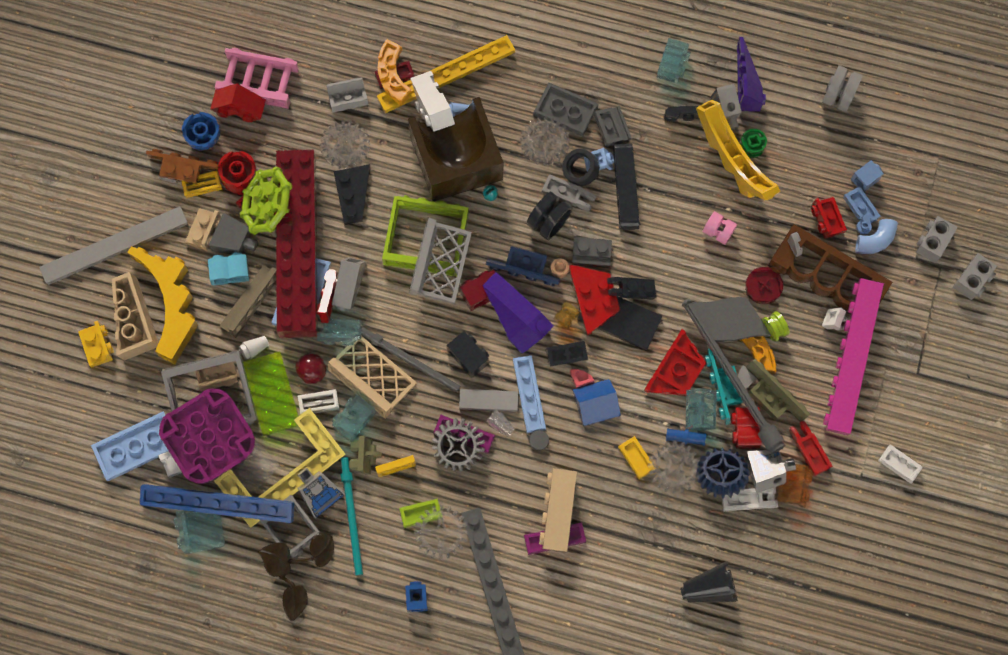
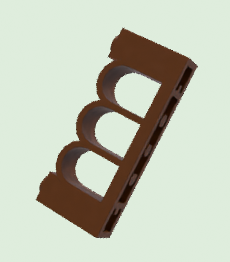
M795 224L792 225L768 265L775 273L785 275L787 272L789 278L794 282H809L812 291L816 295L821 297L832 296L835 305L845 311H848L850 301L842 297L840 287L848 273L858 279L862 278L884 283L880 303L893 283ZM795 232L799 234L801 239L798 242L800 248L804 246L822 257L814 271L809 274H802L794 267L795 255L788 243V239ZM825 259L845 270L837 285L831 288L822 286L817 280V273Z

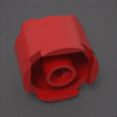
M244 151L228 152L220 159L218 164V173L224 187L238 195L244 194L242 192L243 189H246L255 177L256 171H258L253 158Z

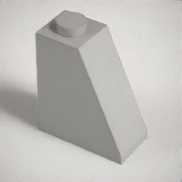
M350 257L341 260L332 305L337 306L338 310L348 311V309L354 307L367 261Z

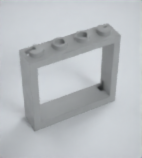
M240 350L163 369L161 373L171 411L179 407L171 377L236 361L249 410L248 414L242 416L248 425L253 424L257 420V414Z

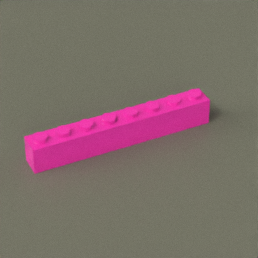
M862 278L858 283H854L852 294L855 295L854 302L850 301L848 313H851L850 320H846L844 331L847 332L846 338L841 340L840 350L843 351L841 357L837 358L835 368L838 369L837 376L833 377L831 387H834L833 395H829L827 406H830L829 414L825 413L823 425H826V431L847 436L851 434L884 283Z

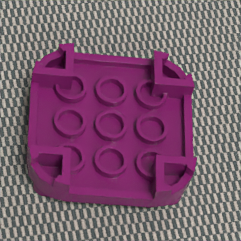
M209 388L204 390L201 394L177 409L167 413L159 426L160 438L183 475L196 484H205L216 479L246 460L256 447L253 431L232 398L220 389Z

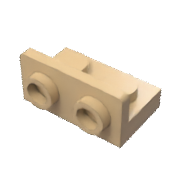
M199 208L186 238V244L208 251L209 243L221 219L219 211L215 210L213 213Z

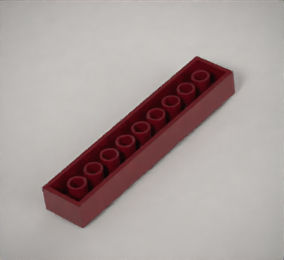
M314 149L276 151V167L282 169L283 175L292 184V189L289 196V213H286L276 226L277 334L279 338L318 337L316 156Z

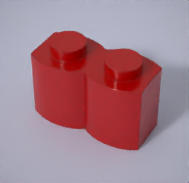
M736 407L734 413H731V424H734L735 432H732V443H735L736 449L760 448L762 441L758 436L760 432L758 424L747 407Z

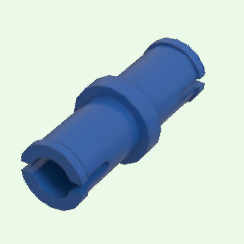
M667 428L666 441L683 442L684 445L691 443L705 446L706 433L689 432V429L682 431Z

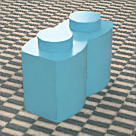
M237 252L228 257L215 255L208 259L211 285L241 283L250 280L248 260L245 254Z

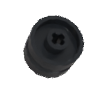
M550 191L532 210L526 224L533 230L540 229V235L546 240H550L566 223L573 207L566 202L559 203V197Z

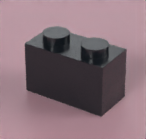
M463 331L448 343L446 347L448 353L473 378L489 365V354L484 348L480 349L476 345L477 341L471 334L467 335Z

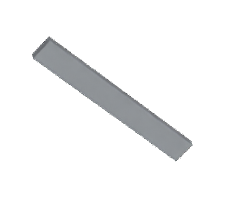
M179 206L39 268L46 284L50 285L124 253L131 246L135 248L186 226L188 222Z

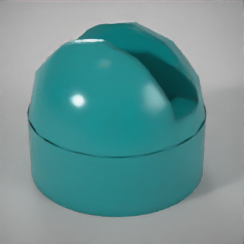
M493 185L486 186L483 190V197L487 201H494L498 197L497 188Z

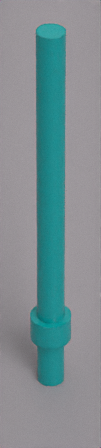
M344 457L341 458L342 474L340 475L341 482L344 483L355 576L363 575L351 483L353 475L350 472L349 459Z

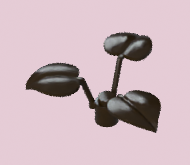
M319 533L312 538L309 547L310 554L312 555L310 558L288 560L290 550L284 543L269 544L258 551L267 573L272 577L279 576L280 580L285 581L291 586V588L284 590L282 598L285 613L290 621H294L303 612L308 601L306 589L301 585L295 587V584L285 577L290 573V564L314 560L317 567L327 565L334 553V541L331 534Z

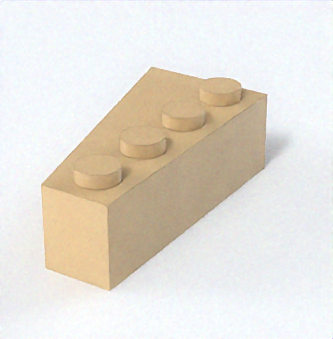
M128 272L113 278L114 321H116L115 340H117L116 356L125 361L155 349L159 342L137 277Z
M553 468L550 473L548 472L547 484L549 485V490L545 492L544 504L547 505L546 512H543L542 524L545 526L544 533L540 532L539 544L542 545V549L567 552L577 471Z

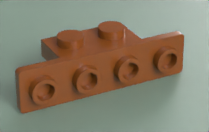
M158 149L146 150V155L149 158L162 160L159 176L163 178L197 184L201 168L218 171V162L213 160L203 162L194 156L183 158L178 153L171 152L168 155L163 154V151Z

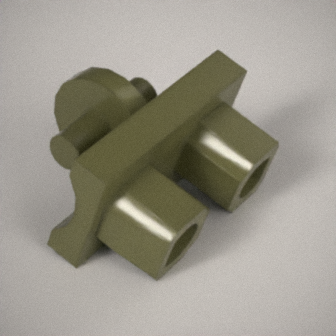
M359 436V440L351 441V452L358 453V459L350 460L349 468L365 475L371 474V465H376V459L382 457V453L376 451L377 445H372V439H368L366 436Z

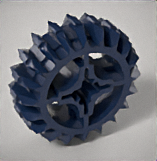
M723 447L720 451L714 448L713 453L707 451L706 456L702 455L700 461H698L696 470L697 482L701 483V489H706L707 495L713 492L714 498L717 495H721L722 499L725 498V495L731 498L733 493L738 495L740 490L744 491L746 484L749 482V465L745 462L744 456L739 457L738 452L733 454L731 448L728 451H724Z

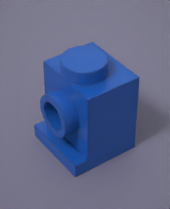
M421 581L410 582V585L405 586L407 612L428 611L426 584H422ZM419 594L421 597L415 601L413 595Z

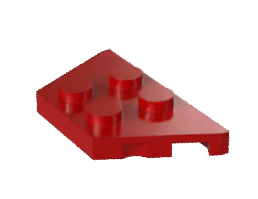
M569 265L586 335L589 336L600 325L602 326L620 310L617 296H610L608 290L614 288V285L607 283V279L611 277V274Z
M681 329L645 387V392L686 396L704 368L706 361L697 352L694 343H691L684 329Z

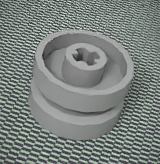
M838 65L834 76L832 75L827 85L822 103L831 106L836 98L840 97L837 109L847 112L863 75L853 72L848 81H845L848 69Z

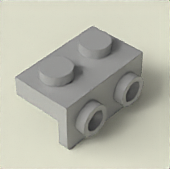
M362 77L326 85L332 113L369 105Z

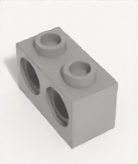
M939 216L934 221L930 220L925 228L927 231L926 235H921L916 244L919 246L916 253L936 263L949 244L957 226ZM936 228L940 229L943 232V234L938 233L936 231ZM927 244H932L934 249L929 248Z
M977 253L953 288L970 300L976 295L980 297L986 289L983 285L986 281L990 282L996 275L993 271L997 265ZM978 268H982L985 273H981ZM968 282L973 283L975 288L970 287Z

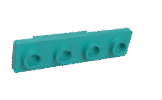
M709 348L707 355L704 357L706 366H710L711 373H709L710 382L715 384L714 397L715 401L720 403L721 408L718 409L720 419H724L725 425H729L730 415L728 406L744 402L722 368L717 369L714 355Z

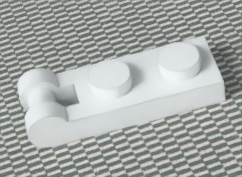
M776 487L756 493L755 488L744 489V491L740 490L738 495L733 493L731 498L725 495V498L722 499L723 512L777 508L778 501L775 500ZM762 495H767L768 501H763Z

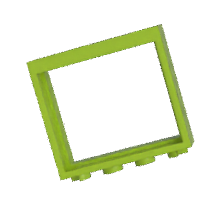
M404 195V197L394 196L382 256L383 265L415 270L417 257L391 253L400 209L462 218L460 229L466 230L469 207L460 206V204L451 205L444 201L432 202L425 198L413 199L407 195ZM458 235V245L464 243L465 236ZM457 250L455 252L454 263L461 260V256ZM438 260L442 269L451 266L450 262ZM435 263L428 266L430 273L440 272ZM453 268L445 272L446 275L457 277Z

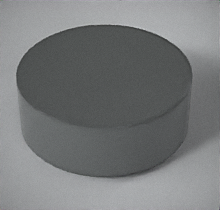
M541 430L534 431L530 435V446L537 451L544 450L549 443L547 433Z

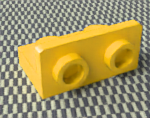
M95 321L94 326L78 331L91 368L113 360L111 354L114 353L111 342H107V329L99 321Z

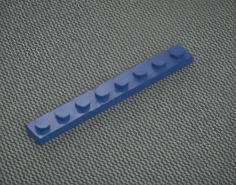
M143 484L140 487V505L285 523H292L294 520V502L147 484Z

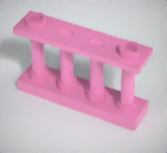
M225 48L226 57L230 62L225 81H216L215 90L233 85L232 80L237 62L248 63L243 83L240 85L265 98L266 105L289 109L290 99L289 95L285 92L290 73H298L299 71L297 61L290 58L281 59L244 52L238 48ZM255 65L266 67L261 86L258 89L250 87ZM273 68L283 70L279 89L276 92L267 90Z

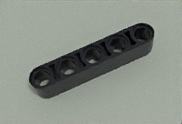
M613 144L619 229L639 230L633 144Z

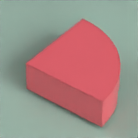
M580 369L570 370L576 388L595 382L593 377Z

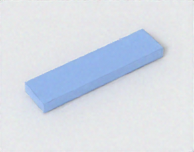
M532 355L513 358L526 433H533L537 430L546 431Z

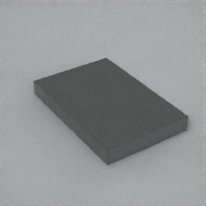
M548 83L533 115L583 137L594 116V112L598 108V103Z

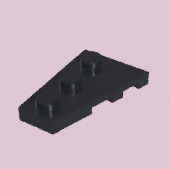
M370 164L333 171L344 225L363 222Z

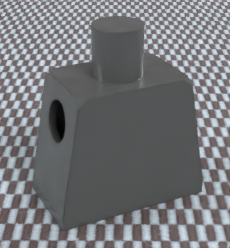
M223 213L209 246L212 251L231 255L239 252L243 254L245 248L255 251L258 241L250 238L251 233L248 226Z

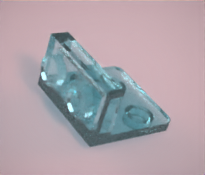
M184 510L176 511L177 517L174 518V525L176 530L179 529L180 536L177 537L178 549H181L185 554L221 548L225 545L221 515L201 512L186 513Z

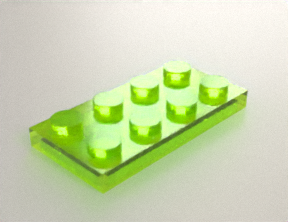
M281 352L243 362L263 436L298 426L294 419L299 415Z

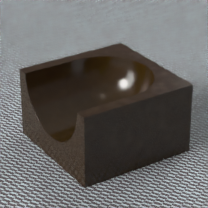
M480 97L472 99V103L467 109L453 117L454 125L437 131H433L430 126L427 127L426 123L418 121L415 117L408 118L410 139L432 202L503 180L504 162Z

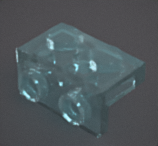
M330 319L329 323H323L324 330L317 333V341H324L325 345H333L335 342H342V345L345 346L354 345V342L361 339V320Z

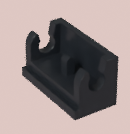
M585 341L547 347L545 349L550 367L588 360Z

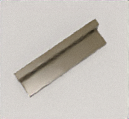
M265 265L262 266L220 324L221 329L237 338L275 285L276 269L274 267L269 269Z

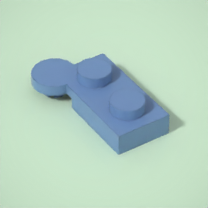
M859 186L845 194L843 198L859 220L856 225L857 231L865 235L871 231V223L878 220L881 216Z

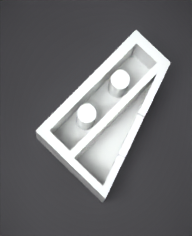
M432 71L410 78L417 99L414 102L416 109L420 112L422 119L425 120L427 127L430 126L433 131H437L454 125L450 106L443 93H439L437 90L439 85L434 81Z

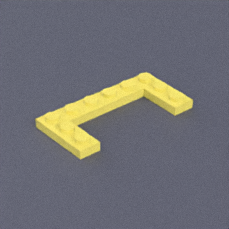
M310 408L294 419V421L316 448L317 452L258 498L284 500L290 495L293 496L303 484L302 480L298 477V474L303 469L308 468L312 475L319 471L323 473L346 455ZM231 469L214 480L224 494L252 497ZM243 518L250 528L260 521L259 519Z

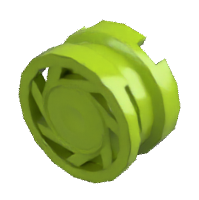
M778 311L773 312L770 317L762 319V322L771 334L770 339L776 342L780 337H786L790 334L787 322Z

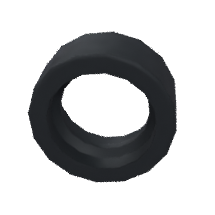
M585 149L572 150L563 160V175L577 186L591 184L599 174L600 165L598 159L594 154ZM586 157L590 161V168L584 176L577 178L572 174V166L579 158Z

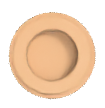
M562 258L555 259L551 264L552 275L557 278L566 277L569 273V263Z

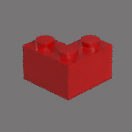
M236 83L215 90L210 110L216 112L222 118L237 115L243 121L252 123L261 119L266 99Z

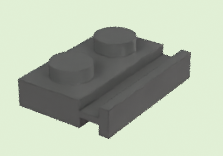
M620 106L594 112L593 115L606 147L631 140L632 137Z
M574 237L572 265L610 268L612 240Z

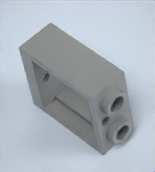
M292 495L288 496L284 501L294 502V508L313 533L290 550L289 560L292 557L293 559L299 557L303 553V549L308 545L310 546L312 538L320 533ZM260 520L276 543H283L270 526L275 521Z

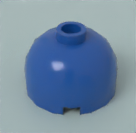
M199 112V114L189 115L184 120L182 133L186 143L193 149L199 151L208 150L218 142L220 127L216 118L211 114Z

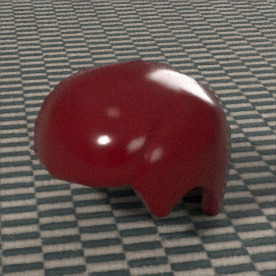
M307 353L296 362V373L307 384H316L326 375V364L317 354Z

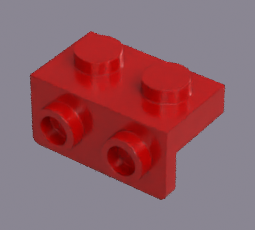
M835 198L815 199L811 205V212L817 218L818 230L823 234L824 239L846 233L847 228Z

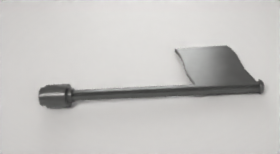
M731 297L712 302H692L690 299L683 301L682 307L689 314L758 424L760 430L758 436L767 451H770L772 454L780 451L785 447V440L775 424L770 425L766 422L716 343L758 336H771L752 304L746 297Z

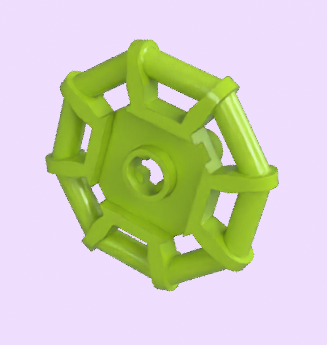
M279 167L268 170L259 169L246 189L242 191L244 196L240 218L245 221L249 227V232L253 235L260 232H274L284 215L289 213L288 204L292 184L287 181L282 169Z

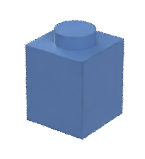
M870 160L854 173L851 181L857 187L860 186L865 192L876 184L884 173L878 164Z

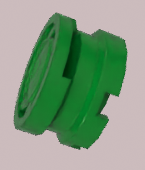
M749 129L742 135L740 145L749 158H757L764 152L767 145V137L761 130Z

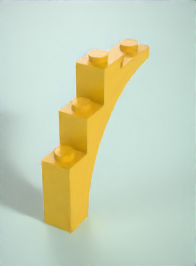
M710 100L696 107L709 146L718 150L725 170L734 174L740 194L748 198L756 196L765 201L772 199L779 193V186L768 179L754 165L739 144L720 103Z
M131 246L127 253L131 259L144 266L155 277L164 298L165 324L155 352L159 357L176 364L198 327L195 317L185 312L193 296L189 288L180 284L188 269L185 262L178 257L173 259L168 256L164 260L157 255L154 257L149 255L141 247L136 249Z

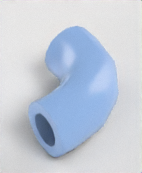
M882 219L879 221L878 229L873 235H858L855 253L875 254L886 249L894 240L898 222L892 219Z

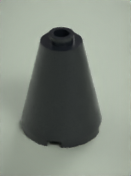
M728 561L684 582V587L680 588L682 598L687 599L688 603L737 602L738 598L733 597L736 589L731 570H726L725 567L729 566Z

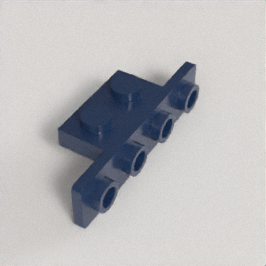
M514 246L510 247L506 263L488 259L485 264L490 266L489 269L500 271V269H503L512 276L525 275L528 280H543L544 284L549 286L559 285L561 281L560 278L543 274L547 255Z

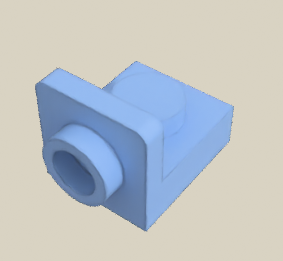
M605 148L591 152L599 161V170L605 168L609 170L614 169V157L611 152ZM584 157L586 170L588 172L590 168V161L588 158Z

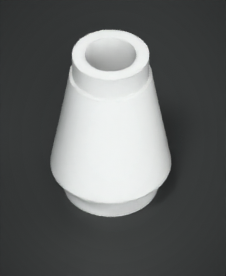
M262 336L242 342L239 349L244 359L247 360L258 355L269 346L266 337Z

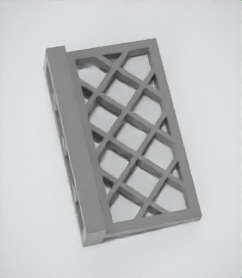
M428 218L409 294L414 296L418 294L454 304L472 232L437 223L435 219ZM437 228L445 230L448 237L440 241L436 234ZM458 234L466 236L465 243L458 245L454 236ZM450 239L455 248L447 252L442 243ZM439 245L444 254L436 258L432 253V249ZM457 250L461 260L454 263L449 254ZM446 256L451 266L442 269L438 260ZM435 263L440 272L431 276L428 266ZM453 268L457 277L450 281L445 272ZM442 274L447 283L438 287L433 278ZM431 281L435 290L432 292L424 291V283ZM449 285L453 292L452 298L444 296L441 289Z

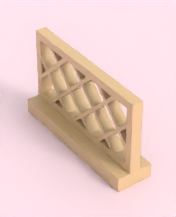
M360 334L336 358L333 357L328 362V371L385 419L391 413V410L417 384L415 380ZM361 342L365 346L366 352H354V346ZM344 356H352L353 365H344L340 360ZM355 356H366V364L355 365ZM368 356L379 357L380 364H369ZM367 368V377L357 376L355 369ZM369 368H380L381 376L370 377ZM383 368H392L394 376H383ZM384 380H395V389H384ZM397 380H406L410 385L407 388L398 389ZM370 381H381V389L370 387ZM384 393H396V399L390 404L385 399Z

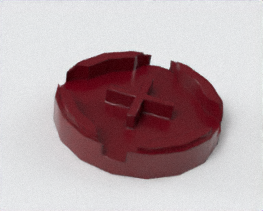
M759 267L748 275L745 281V290L754 302L770 304L780 297L783 291V280L781 275L773 272L771 268Z

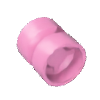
M714 211L702 232L710 237L716 236L717 241L726 245L737 224L729 219L724 220V216ZM720 226L724 228L723 231H719Z

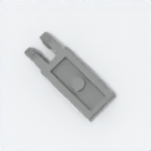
M553 175L548 176L541 192L547 194L551 191L559 197L560 201L575 207L577 206L585 211H590L592 207L588 203L579 200L580 196L589 201H595L596 199L594 194L583 190L582 187Z

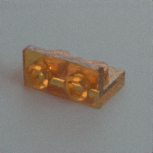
M795 464L796 470L787 471L786 482L779 485L777 501L779 503L796 504L805 508L806 502L810 498L808 488L809 483H812L813 473L806 465Z

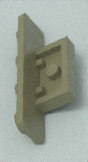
M754 359L746 367L759 380L748 392L749 395L774 420H777L787 409L800 422L810 415L806 407L799 403L792 393L785 389L779 383V380L765 369L761 362Z

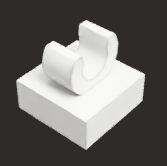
M842 308L828 309L822 326L826 329L844 330L841 324L848 320L845 317L846 311Z

